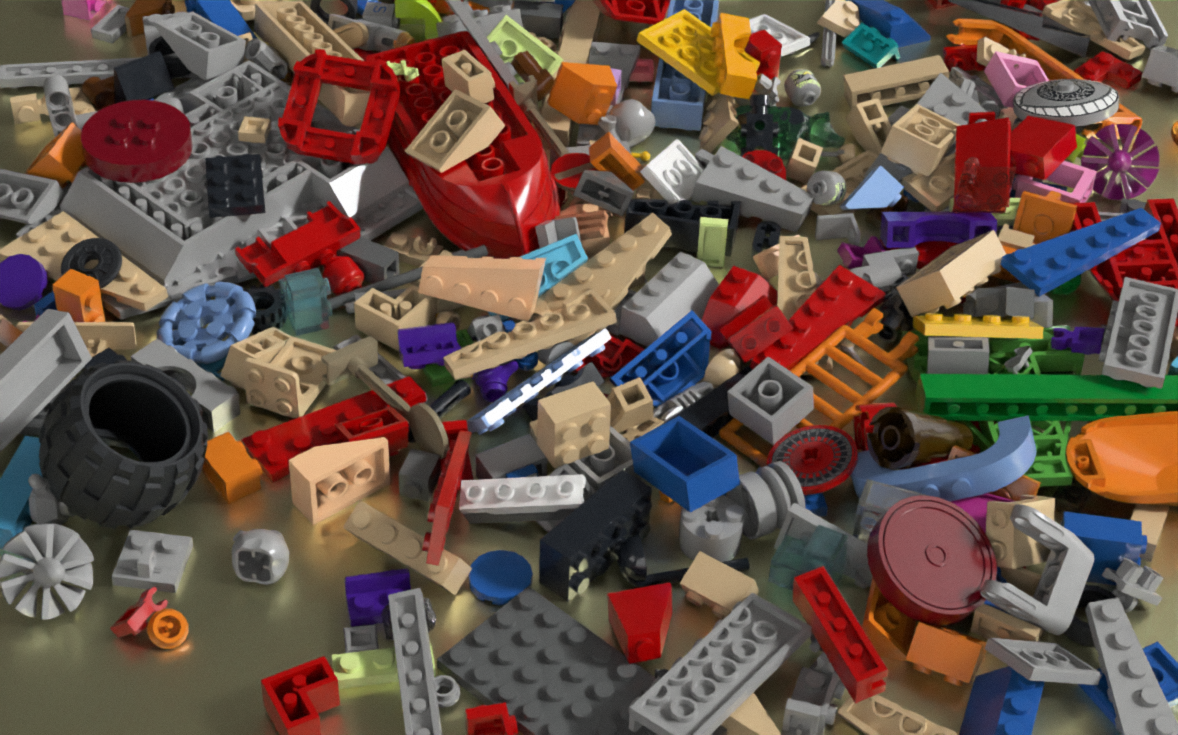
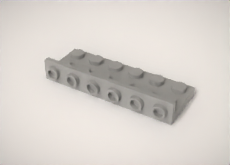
M751 593L743 602L739 601L736 603L726 618L718 620L709 634L703 639H698L683 658L679 657L663 677L656 678L645 694L641 697H636L632 701L628 709L629 729L637 732L642 726H645L658 735H711L811 636L812 626L758 595Z

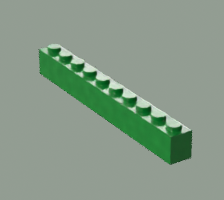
M919 374L915 399L919 411L928 415L939 416L946 420L1005 421L1029 415L1030 421H1096L1116 416L1178 411V375H1165L1162 389L1145 387L1139 383L1127 380H1115L1107 375Z

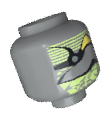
M805 69L795 70L790 73L784 84L785 91L795 106L812 105L821 93L820 84L814 74Z
M818 171L810 177L807 183V192L815 196L813 202L818 205H836L843 200L846 194V182L837 172Z

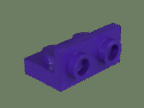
M409 569L345 577V594L350 626L356 627L391 622L388 595L411 590Z

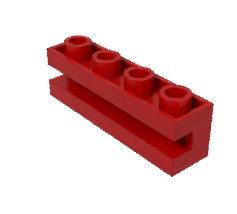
M822 566L794 577L793 601L806 623L812 626L811 631L854 703L884 692L886 683L883 678L887 677L888 669L825 567Z

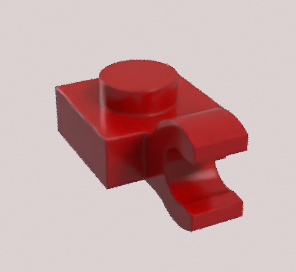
M156 587L145 590L138 602L130 606L110 627L118 638L128 634L133 636L139 634L148 625L147 618L151 614L166 608L168 604L166 599L159 601L157 604H154L152 601V595L157 591Z

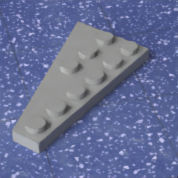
M941 72L917 103L959 125L967 124L969 113L987 112ZM979 119V120H977L975 123L984 122V121H987V120H986V119ZM956 140L954 141L946 155H948L956 149ZM880 153L865 173L864 179L874 167L880 165L900 184L903 177L913 172L911 168L903 164L893 163L888 160L886 155Z

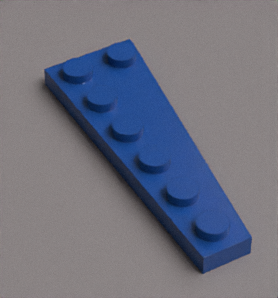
M1139 208L1042 243L1018 249L1013 253L1003 256L1001 266L1026 287L1035 290L1034 293L1040 297L1160 230L1161 222L1143 208Z

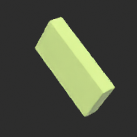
M700 217L697 259L705 262L707 266L724 268L728 219Z

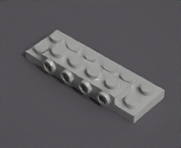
M1125 277L1119 301L1113 300L1098 360L1104 362L1102 375L1110 376L1115 380H1127L1139 383L1145 387L1162 389L1178 312V289Z

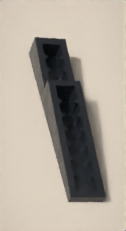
M948 0L951 3L1085 58L1091 35L1044 24L1046 14L988 0Z

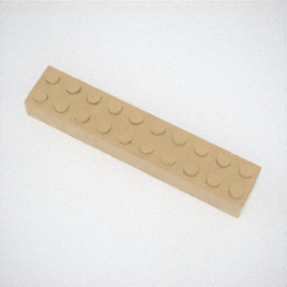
M302 0L255 3L254 32L264 42H268L272 48L277 50L278 55L288 64L287 66L292 71L296 61L300 62L308 55L314 54L317 49L325 50L327 55L364 61ZM322 83L318 99L343 125L355 127L363 121L371 91Z

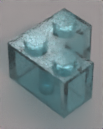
M314 268L296 272L279 279L281 293L285 295L287 316L296 336L328 329V317L332 316V308L327 295L331 294L328 279L322 278L319 269Z
M818 525L808 543L786 535L771 559L768 581L793 591L794 577L824 566L837 587L842 579L849 536L822 525Z

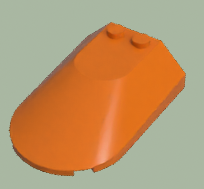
M1178 411L1103 418L1084 425L1077 436L1070 438L1066 449V458L1072 475L1087 489L1100 496L1120 502L1178 506Z

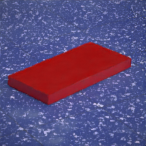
M1009 117L956 126L954 212H977L1009 207L1011 122Z

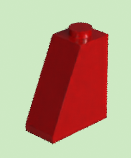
M671 583L607 593L608 621L628 663L661 658L673 613Z

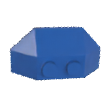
M691 310L609 379L610 382L617 387L640 377L653 400V408L659 407L667 400L685 389L696 385L704 378L705 370L709 363L711 330Z

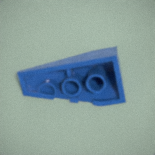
M845 0L853 2L859 8L860 20L865 25L875 27L885 38H892L896 41L899 48L930 41L931 36L904 10L884 0Z

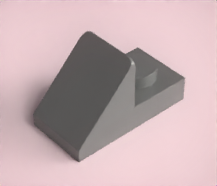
M1006 287V289L977 288L976 317H983V315H998L1001 318L1028 316L1030 319H1034L1035 290Z

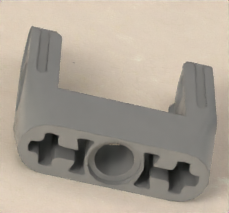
M1017 504L1014 506L1010 516L1013 526L1051 550L1035 594L1032 598L1010 583H1001L994 580H985L980 594L983 598L1012 616L1054 635H1060L1068 629L1072 622L1094 563V554L1068 529L1032 507Z

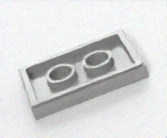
M988 638L984 648L1029 681L1098 685L1102 676L1099 671L1057 643Z

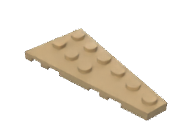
M63 211L1 248L0 261L2 262L9 256L16 254L30 255L42 263L47 272V278L57 281L62 277L61 264L69 249L83 240L99 237ZM122 256V266L116 278L100 289L101 295L104 293L116 297L117 302L145 312L168 298L165 287L124 256ZM90 260L85 265V269H93L99 261Z
M651 213L538 297L535 311L529 322L539 319L540 312L547 309L551 310V312L564 307V301L591 289H594L615 311L629 292L628 287L634 279H639L643 273V267L649 259H654L672 235L670 227L654 213ZM596 330L583 334L577 339L566 341L576 346Z

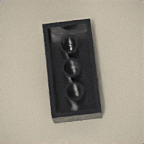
M624 470L614 476L540 539L539 583L567 602L577 594L583 593L589 583L598 575L602 576L605 574L609 566L617 559L618 550L626 539L638 535L640 540H643L648 535L651 528L652 488Z

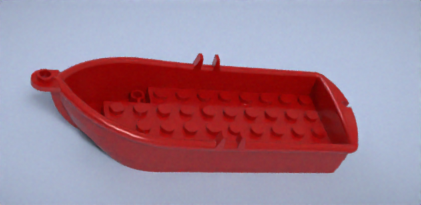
M460 31L368 55L365 58V61L375 63L378 58L386 62L390 61V63L401 64V61L405 60L407 67L418 68L419 76L413 80L406 81L403 74L397 76L400 85V95L387 144L407 177L409 186L413 188L435 227L447 239L464 251L485 245L488 252L486 257H493V259L520 257L540 249L535 226L560 216L558 189L549 170L548 159L539 135L468 31ZM466 50L491 72L495 82V88H493L494 100L485 104L494 110L505 124V127L488 147L441 173L408 155L405 150L452 94V91L445 86L442 58Z

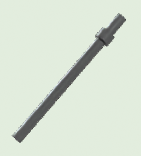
M485 245L465 252L462 249L452 253V256H467L468 258H482V256L488 255ZM423 266L327 299L328 309L330 311L344 306L345 303L356 301L354 293L368 292L372 288L378 291H387L421 279Z

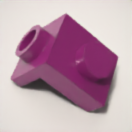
M871 236L864 247L842 242L837 249L844 266L848 269L862 267L863 255L886 251L875 236Z

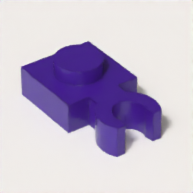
M1075 327L1074 331H1068L1065 328H1054V337L1051 338L1052 349L1062 350L1069 347L1071 348V353H1082L1085 355L1100 354L1105 336V328Z

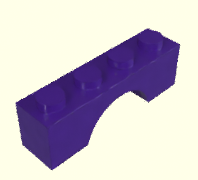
M990 211L882 212L880 238L886 248H914L915 245L928 241H947L959 244L992 230L996 233L997 220Z

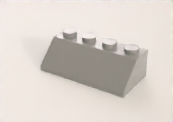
M682 252L678 253L622 306L619 334L648 347L691 310L702 320L709 298L719 286L705 262Z

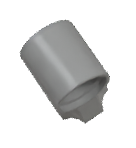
M253 38L247 43L244 53L247 59L278 79H283L286 76L288 64L278 55L276 49L257 38Z

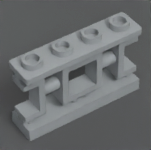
M1088 0L1108 40L1116 42L1119 36L1123 40H1127L1131 36L1143 40L1150 52L1152 48L1165 44L1168 34L1150 0Z

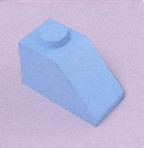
M880 165L873 168L839 207L842 210L893 207L902 197L899 193L904 186Z

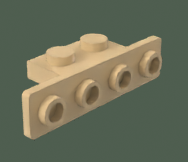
M18 322L16 328L24 332L33 322ZM74 322L91 357L108 347L111 349L136 348L135 326L132 322Z

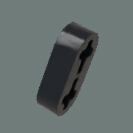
M771 221L758 224L752 244V259L753 256L762 252L763 248L769 249L779 244L781 229L778 224Z

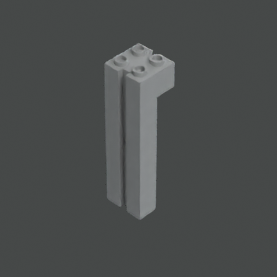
M47 309L0 355V452L92 359L69 312Z

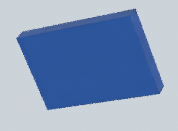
M1157 641L1142 649L1171 708L1178 704V663ZM1098 668L1096 670L1102 675L1098 685H1078L1116 727L1115 718L1117 716L1113 702L1109 701L1107 694L1109 688L1105 674L1102 673L1101 668Z

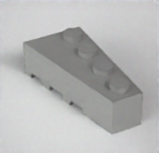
M721 146L695 182L691 201L700 203L701 200L705 202L718 201L720 206H731V201H741L740 216L747 218L749 216L763 219V222L771 221L778 224L780 228L797 233L809 215L815 196Z

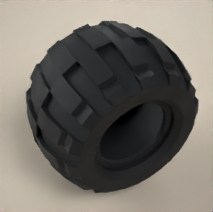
M116 360L114 364L99 363L83 371L63 387L48 409L39 437V442L41 443L39 466L42 477L48 479L51 485L49 490L55 498L67 505L73 514L83 520L89 519L99 523L102 527L116 529L117 526H127L130 529L144 526L146 523L156 520L160 515H166L182 502L201 474L208 438L207 425L202 421L201 417L203 411L197 400L193 399L186 391V387L175 378H171L163 373L161 369L148 364H137L131 360ZM101 438L111 439L128 447L139 461L132 460L114 451Z

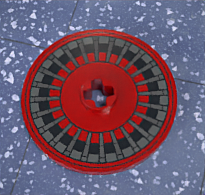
M828 425L807 426L794 430L777 441L768 454L767 466L777 461L784 462L796 475L804 495L817 494L840 485L852 474L858 462V450L854 439L842 429Z

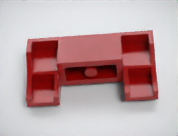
M328 201L326 207L314 213L311 211L307 212L309 223L272 241L271 249L260 237H257L256 242L243 249L235 248V255L250 274L254 272L263 286L267 287L285 277L289 281L297 277H303L312 269L325 265L330 259L337 256V250L360 239L361 229L352 217L342 214L331 201Z

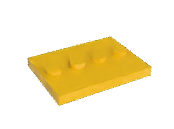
M684 9L639 32L636 40L638 43L712 96L720 92L719 83H716L717 67H714L716 54L712 51L714 37L710 35L711 27ZM745 51L744 53H739L746 60L755 63L756 71L758 70L759 61Z
M926 313L925 316L913 315V327L925 336L1043 339L1044 327L1030 321L1028 316L1001 318L998 315H983V317H972V315L954 314V317L936 313Z

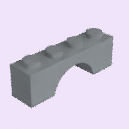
M156 339L131 356V361L134 363L148 364L161 369L163 373L171 378H175L184 385L186 390L193 394L191 397L197 400L203 411L201 415L202 421L212 432H216L240 415V397L236 389L217 379L213 373L199 367L192 359H187L178 353L174 347L168 346L159 339Z

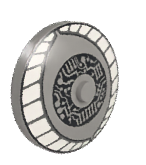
M1058 79L1036 83L1017 92L1013 99L1014 113L1021 120H1024L1027 116L1073 124L1075 127L1106 120L1119 109V94L1114 88L1104 83L1083 79Z

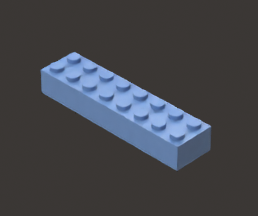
M671 0L667 18L685 9L706 25L712 27L713 22L718 20L719 0ZM659 58L651 104V112L654 114L656 122L655 126L701 131L706 91Z

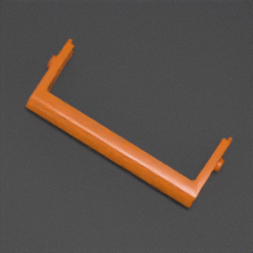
M956 19L952 23L959 27V33L956 35L951 33L946 36L949 41L959 45H976L979 39L986 37L1009 50L1015 49L1019 56L1025 54L1026 58L1037 60L1049 81L1058 79L1085 80L1016 31L995 20ZM1119 103V109L1113 116L1095 123L1099 124L1096 130H1083L1081 134L1087 139H1090L1091 136L1100 139L1095 134L1102 128L1114 124L1117 139H1120L1117 124H1130L1138 127L1135 132L1136 135L1142 126V118Z

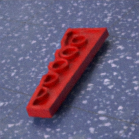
M839 265L788 320L793 329L757 354L751 360L749 367L754 369L763 360L770 357L786 369H792L843 325L850 327L852 322L858 317L865 316L873 308L881 304L886 293Z
M410 376L387 384L410 408L417 403L427 401L426 393ZM371 390L272 428L256 431L253 435L241 439V442L244 444L249 456L258 461L262 471L274 483L290 474L289 460L298 454L316 446L338 444L339 440L334 424L391 406Z
M460 430L457 440L451 439L445 464H443L437 489H435L433 501L429 508L427 522L433 523L432 532L425 533L422 551L428 552L426 564L439 566L446 539L444 536H446L450 526L451 515L453 514L467 461L472 432Z

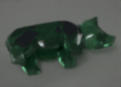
M742 105L735 108L737 111L735 119L738 120L739 125L726 137V140L736 144L740 156L741 147H746V138H741V123L747 122V114H752L750 105ZM770 106L768 109V114H773V122H778V138H773V147L778 148V156L782 160L789 159L799 138L822 148H840L845 142V138L839 136L830 123L829 112L809 116L795 108ZM764 124L755 125L757 130H763L765 127Z

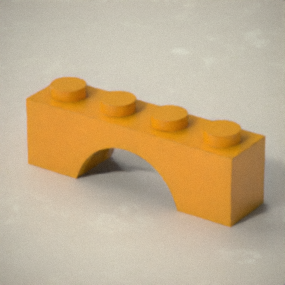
M720 13L717 22H713L710 33L711 37H714L712 51L716 54L714 59V67H717L716 83H719L720 94L750 100L757 82L755 63L739 55V53H744L751 35L749 18Z

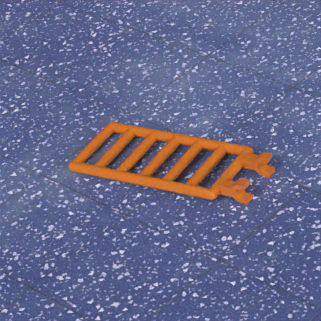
M873 308L867 314L864 321L856 328L852 329L847 325L841 326L789 371L798 377L808 372L853 403L844 413H841L813 393L814 408L833 421L829 426L843 429L854 419V416L860 414V411L855 410L856 405L872 404L907 373L908 367L903 361L918 352V347L914 344L919 341V336L909 331L889 353L867 339L872 334H877L883 329V324L878 322L883 318V313ZM846 338L893 370L885 377L880 378L835 346ZM827 355L873 387L862 396L815 363ZM733 418L720 429L719 436L760 467L767 466V456L735 434L744 425L743 423ZM805 418L795 425L798 429L813 426Z

